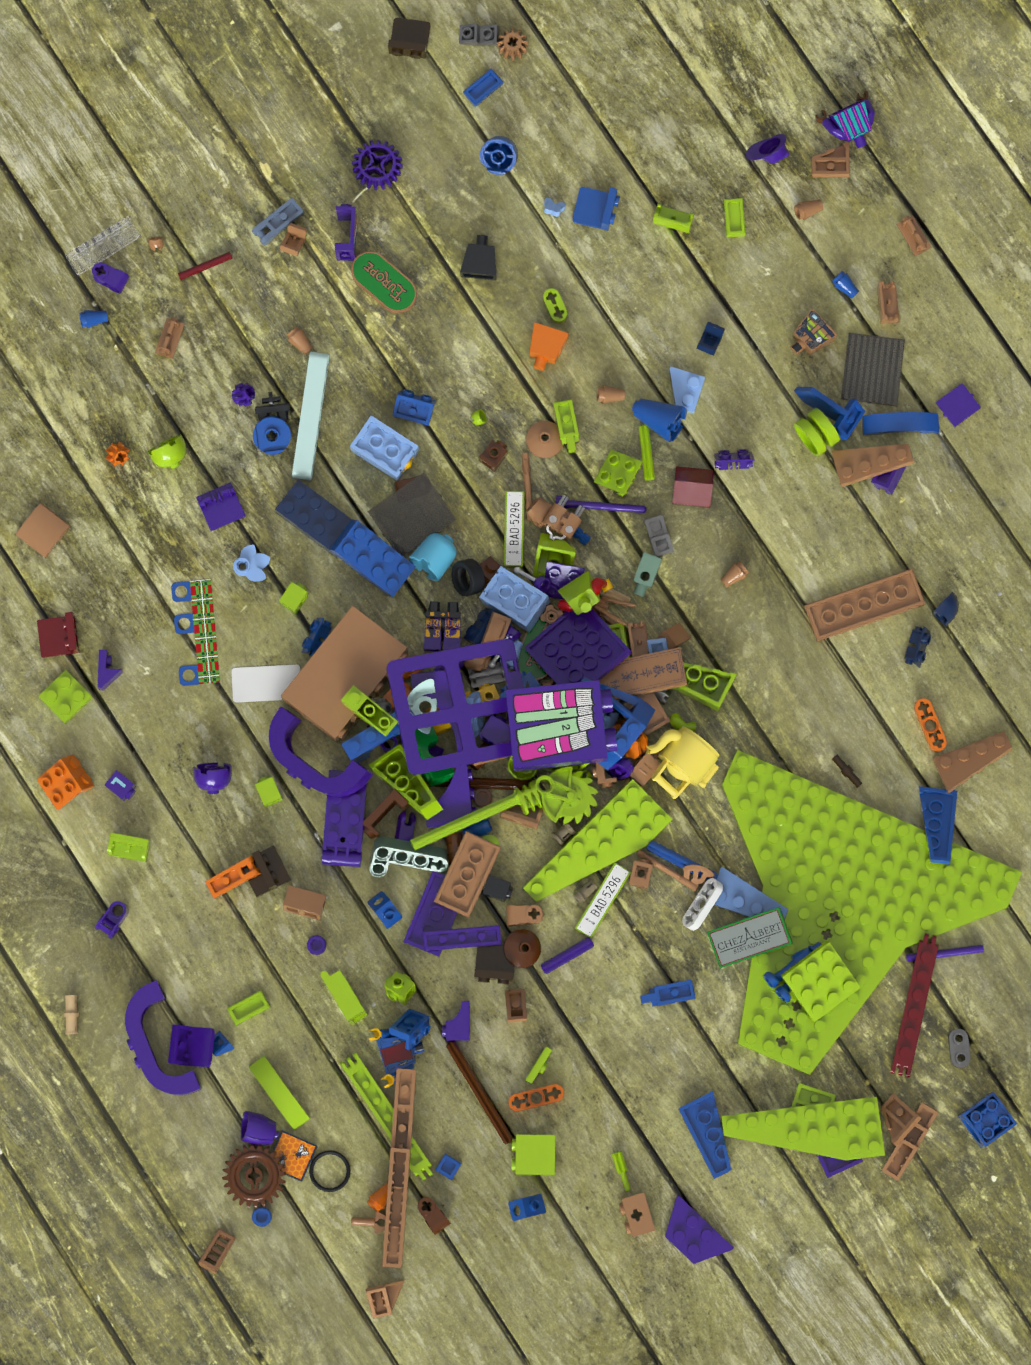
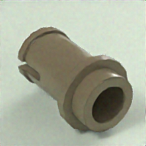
M589 879L578 891H574L573 897L580 904L585 902V899L598 888Z

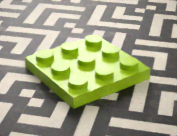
M829 941L824 942L781 975L813 1022H816L861 988Z

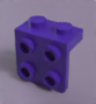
M173 1024L168 1063L183 1066L210 1067L215 1040L214 1028Z

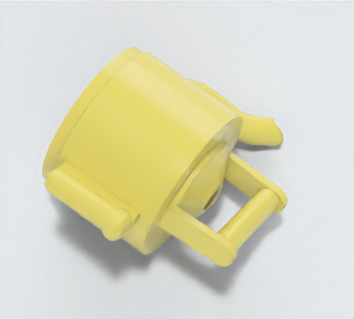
M684 726L679 730L670 729L665 731L655 744L646 746V754H654L661 751L658 757L662 762L651 776V779L661 785L671 795L672 799H676L689 784L705 788L708 781L719 768L715 764L719 757L718 752L703 738ZM665 768L673 777L683 781L677 789L661 776Z

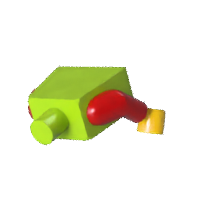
M587 571L558 590L564 599L559 601L558 607L563 614L572 611L576 615L589 612L592 606L600 601L599 594L601 590L604 593L612 589L613 585L609 578L606 580L602 578L594 579L590 572Z

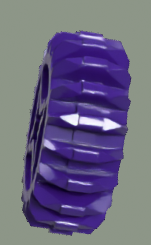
M371 140L370 146L366 143L363 144L364 150L361 148L357 149L359 154H354L355 161H352V166L355 167L353 168V173L357 174L355 176L356 180L361 179V185L367 183L368 189L374 185V190L381 186L382 190H384L385 184L389 187L392 186L391 180L394 182L398 181L396 176H401L400 169L403 168V165L400 163L402 157L398 156L399 151H394V145L388 147L387 141L381 145V140H377V144H374L373 140ZM375 153H384V155L377 156ZM368 156L370 163L366 165L367 168L362 169L363 161ZM374 161L375 163H380L381 169L374 166ZM392 161V169L386 174L384 168L388 165V162ZM372 174H378L380 177H379V178H375V177H371V175H372Z

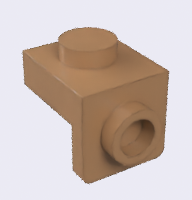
M290 223L287 234L280 245V250L298 256L305 243L307 229Z
M595 763L596 766H592L593 778L597 777L598 786L602 785V788L614 787V784H617V778L605 779L604 767L599 763Z

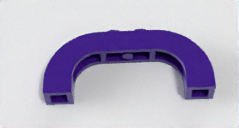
M280 707L270 725L269 744L277 761L288 769L286 771L287 774L295 779L296 777L302 780L301 784L309 790L312 787L323 794L334 797L353 794L369 781L373 773L354 760L350 762L342 774L328 778L296 755L292 748L291 739L295 729L302 720L289 710Z
M156 980L140 988L128 1003L125 1013V1026L129 1036L127 1044L131 1051H135L137 1057L134 1058L137 1068L142 1069L145 1077L154 1087L172 1095L192 1094L202 1090L195 1071H190L180 1076L166 1075L158 1065L143 1027V1017L148 1008L166 1000L160 983Z

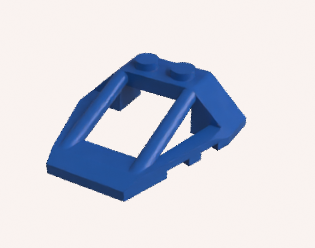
M583 677L580 682H587L593 680ZM600 683V690L611 689V695L634 705L629 711L612 697L613 708L627 719L616 732L617 751L607 752V762H598L608 770L624 756L644 731L655 709L640 697Z

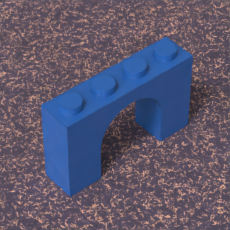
M396 712L390 714L397 720ZM398 723L386 737L370 726L342 743L343 750L350 762L352 760L358 763L370 757L369 753L386 740L399 735Z

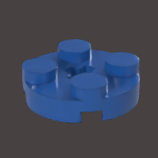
M267 416L256 423L253 431V440L257 448L269 455L279 454L290 443L291 430L283 418ZM271 430H273V432L277 433L278 435L275 436V440H271L270 437H267V434H269Z

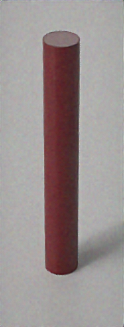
M227 252L178 273L179 278L183 280L233 259L230 252Z

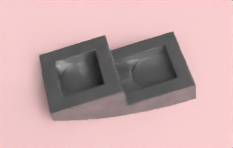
M663 515L645 519V527L655 556L674 552Z

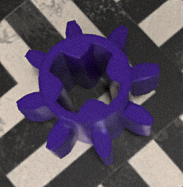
M242 383L235 385V390L232 391V399L239 406H249L252 404L251 400L255 399V390L248 383L244 385Z

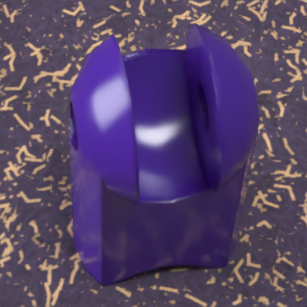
M402 811L398 816L395 839L410 841L414 836L416 816L411 812L407 824L405 823L406 811Z

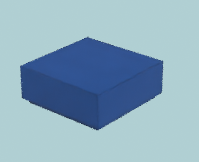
M444 1154L435 1171L452 1180L462 1163Z

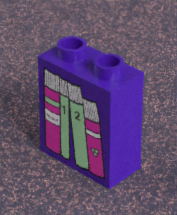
M599 680L506 690L514 771L607 762V752L617 751L615 728L605 729L603 713L613 712L611 689L600 690Z

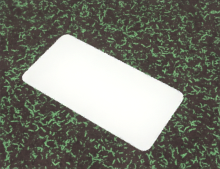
M296 664L233 668V701L237 703L282 700V693L298 675L300 666Z

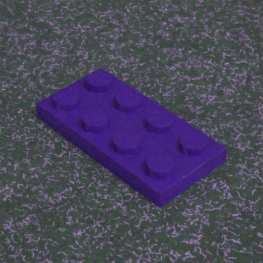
M432 872L403 941L404 943L424 951L423 931L452 928L457 912L434 902L446 875ZM433 950L425 952L440 957L442 950Z

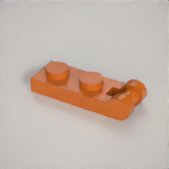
M253 856L240 861L205 881L214 899L261 874L259 868H256L254 864L255 859ZM245 866H247L250 871L246 874L243 870Z

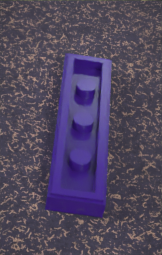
M500 925L422 932L424 951L502 945Z

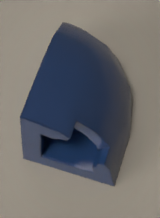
M952 592L932 613L946 627L958 613L959 602L955 593Z

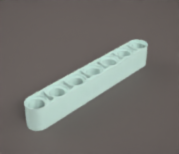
M310 352L292 471V478L312 480L329 365V354Z

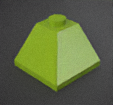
M541 533L533 576L545 577L547 561L573 566L576 550L564 539H555L553 541L549 538L550 534Z

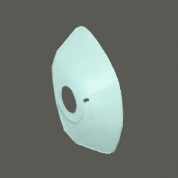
M433 679L423 681L408 695L409 709L412 710L414 715L424 714L419 709V705L423 701L430 702L432 707L430 712L436 711L437 700L422 696L435 693ZM431 727L421 728L419 730L425 734H429Z

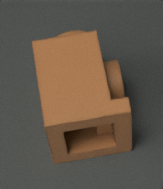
M640 858L638 861L634 860L628 885L643 889L648 888L653 865L649 864L650 861ZM639 870L644 871L645 875L643 877L637 875Z

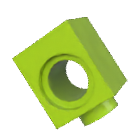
M291 582L280 598V604L297 614L309 596L306 591L307 588L299 582L297 584Z
M262 777L255 784L265 808L283 800L273 777Z

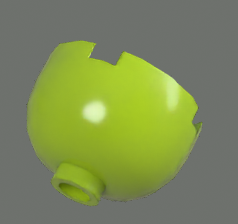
M177 435L161 442L157 449L154 446L147 451L151 460L158 467L174 469L181 465L180 461L185 457L187 447L182 435Z

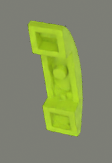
M265 1056L249 1066L256 1079L294 1130L310 1119Z

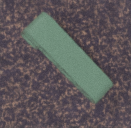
M381 836L375 839L370 855V873L374 877L384 876L389 863L443 872L448 867V853L444 848L431 845L414 850L410 841Z

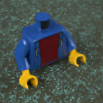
M369 1029L368 1032L372 1031L374 1033V1038H369V1040H377L386 1075L381 1080L386 1079L388 1081V1084L384 1086V1088H388L396 1083L397 1068L413 1069L416 1063L414 1055L425 1052L422 1041H419L417 1045L407 1050L405 1049L406 1040L389 1034V1029Z

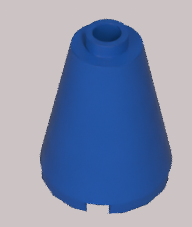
M642 398L639 401H635L632 407L633 415L668 442L674 441L683 427V425H680L682 419L685 420L687 415V409L683 406Z

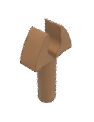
M376 1212V1216L373 1218L353 1217L351 1224L372 1226L375 1229L374 1233H380L385 1230V1226L381 1227L375 1222L380 1219L385 1220L386 1216Z

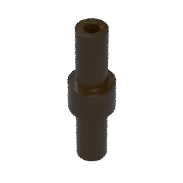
M838 754L832 758L834 763L841 769L842 775L845 778L848 777L856 788L863 784L853 773V768L850 765L847 766Z

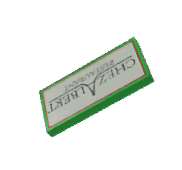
M780 906L707 932L720 969L793 944Z

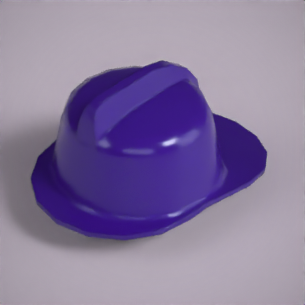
M778 134L753 144L747 150L746 158L749 160L763 159L770 164H774L788 157L789 151L785 145L786 135Z

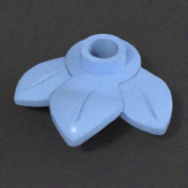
M254 544L248 545L241 550L240 557L234 561L233 569L237 575L246 576L250 581H263L266 579V575L262 570L269 564L270 557L265 554L256 553ZM245 564L246 569L241 570L239 566Z

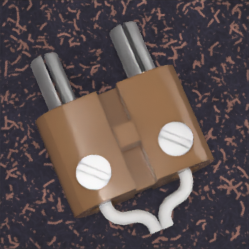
M566 495L562 496L558 504L554 503L542 522L550 534L549 538L553 541L555 539L571 540L582 522L580 516L585 508L579 505L574 514L572 512L569 513L564 508L569 499ZM550 530L556 531L559 536L553 537Z

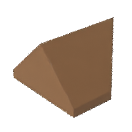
M405 1280L366 1289L373 1319L392 1315V1310Z

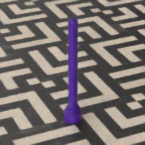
M556 495V504L559 503L562 496ZM568 500L564 506L565 509L578 508L581 505L585 509L645 513L647 510L643 505Z

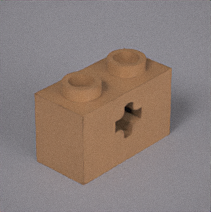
M644 1192L621 1199L622 1203L619 1204L621 1214H626L628 1222L624 1224L627 1234L635 1237L655 1231ZM636 1209L637 1212L642 1213V1216L639 1217L640 1221L631 1218V1215L634 1214L633 1210Z

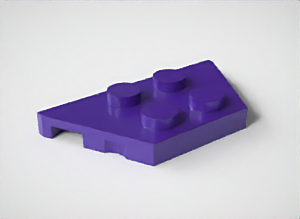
M679 1195L676 1197L665 1237L693 1264L731 1251L734 1248Z

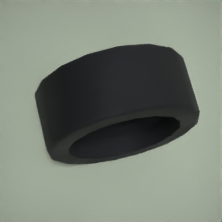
M465 559L453 565L451 572L452 583L460 595L468 597L478 594L483 590L485 584L484 572L476 560ZM466 571L468 572V575L470 577V584L468 583L466 578Z

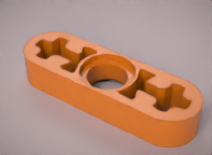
M925 698L919 699L914 705V711L926 741L932 751L941 752L947 745L941 725L931 702ZM920 703H923V705L928 706V708H926L927 715L931 713L932 716H928L924 720H922L921 717H924L925 714L923 710L918 709L920 707ZM928 720H932L936 724L935 729L932 731L927 730L925 727V722ZM939 731V734H936V737L938 741L942 740L943 742L940 745L941 748H938L937 745H933V743L935 742L934 736L930 738V734H934L935 732Z
M553 1084L517 1093L509 1098V1107L513 1111L519 1112L559 1102L564 1096V1090L560 1085ZM552 1088L561 1091L557 1099L554 1096H549V1101L545 1102V1095L542 1090L546 1089L547 1093H551ZM534 1092L542 1095V1100L538 1104L533 1103L530 1099ZM528 1094L527 1098L530 1106L526 1107V1102L521 1103L520 1108H517L516 1105L512 1106L515 1097L523 1100L525 1099L523 1095Z

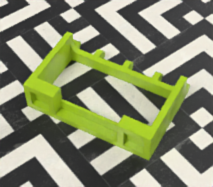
M340 970L331 976L327 971L321 972V978L351 1026L368 1016Z

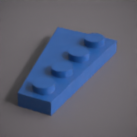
M712 1091L680 1107L678 1110L711 1175L715 1179L732 1169Z

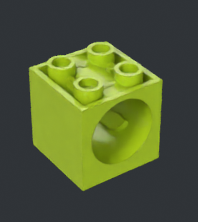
M516 1135V1139H512V1151H516V1159H512V1171H516V1175H555V1135Z

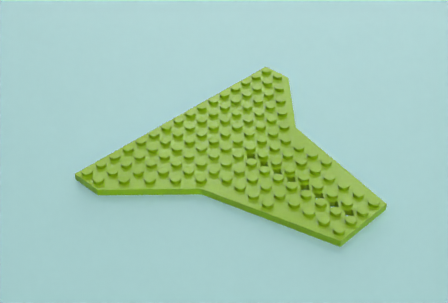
M737 750L722 787L763 886L762 893L788 909L785 922L793 944L751 958L738 1044L810 1075L905 948L919 943V940L923 941L925 933L929 934L928 939H930L932 935L938 936L1008 908L1022 872L953 842L950 865L931 863L925 830ZM837 912V916L840 919L832 922L829 914ZM828 929L830 930L832 938H827V940H824V935H822L821 933L822 931H826ZM829 941L861 988L816 1022H813L803 1007L802 1009H797V1011L793 1010L794 1007L791 1003H795L797 998L792 991H790L791 999L787 1003L775 993L778 987L786 983L784 980L772 989L765 981L763 975L766 972L774 974L782 970L792 961L791 956L800 950L808 948L810 945L814 946L817 942L823 944ZM789 1018H791L792 1023L795 1025L794 1027L786 1029V1024H784V1020L788 1021ZM783 1036L787 1044L779 1047L776 1039Z

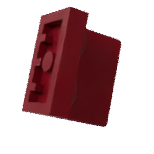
M66 612L63 617L37 620L42 658L80 653L76 618L73 612Z

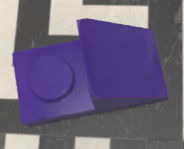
M99 650L97 688L100 691H104L123 673L122 669H108V667L112 666V655H109L107 650Z

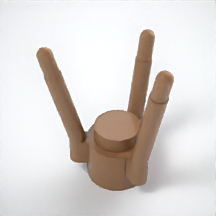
M603 595L600 601L592 606L597 615L611 625L616 624L613 621L615 620L625 626L626 622L608 612L610 605L607 603L635 607L636 605Z

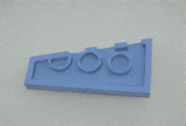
M721 866L717 880L722 883L723 891L715 902V906L747 917L780 906L784 919H786L787 908Z

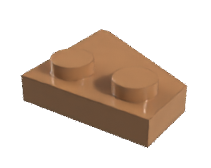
M849 142L843 143L842 146L836 149L831 148L823 154L813 156L811 159L812 178H849Z

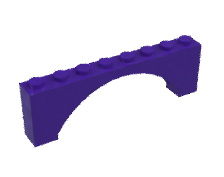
M445 670L411 673L412 690L423 681L433 679L435 693L422 696L436 699L437 707L440 710L453 707ZM451 722L450 725L456 738L457 752H461L462 745L458 727L455 722ZM468 765L456 767L450 785L438 800L443 810L426 820L427 828L440 827L476 810V807H472V799H475L474 788H470V780H473L472 768L468 769Z

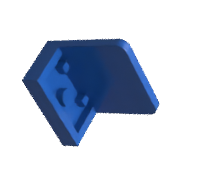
M581 187L573 214V222L608 231L610 224H614L616 214L613 213L614 206L618 207L620 196L617 195V189L610 187L608 193Z

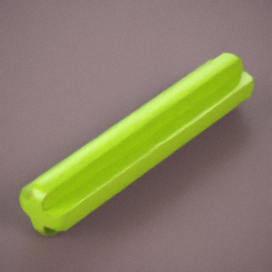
M647 425L639 426L644 479L650 481L655 478L650 431Z

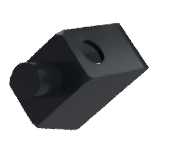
M477 235L476 244H468L460 271L461 277L485 280L497 279L495 247L487 245L488 236Z

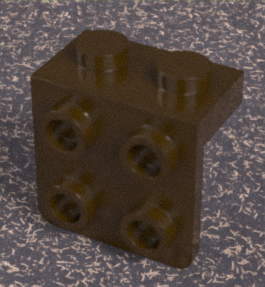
M395 18L391 40L389 39L388 43L389 54L409 56L414 59H426L431 28L430 23Z
M501 942L502 945L477 947L474 978L478 979V982L490 983V980H498V984L509 985V981L513 982L515 966L510 964L504 955V942Z

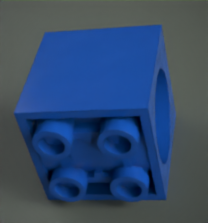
M994 1092L988 1093L958 1115V1118L980 1148L988 1146L1017 1124Z

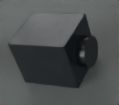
M489 875L483 895L505 903L506 898L510 899L513 888L510 887L511 882Z

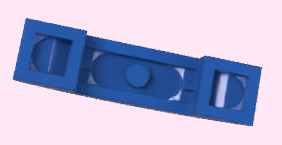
M893 412L862 416L863 435H882L883 433L898 432L939 433L938 413Z

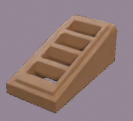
M218 1229L199 1260V1266L216 1274L236 1238ZM218 1238H223L224 1240L228 1241V1244L226 1245L225 1243L219 1241ZM217 1244L224 1248V1251L215 1248L214 1245ZM212 1251L219 1255V1259L211 1255L210 1252ZM207 1258L215 1262V1266L206 1261Z

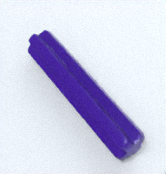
M587 937L542 963L541 968L545 974H548L593 948L594 944Z

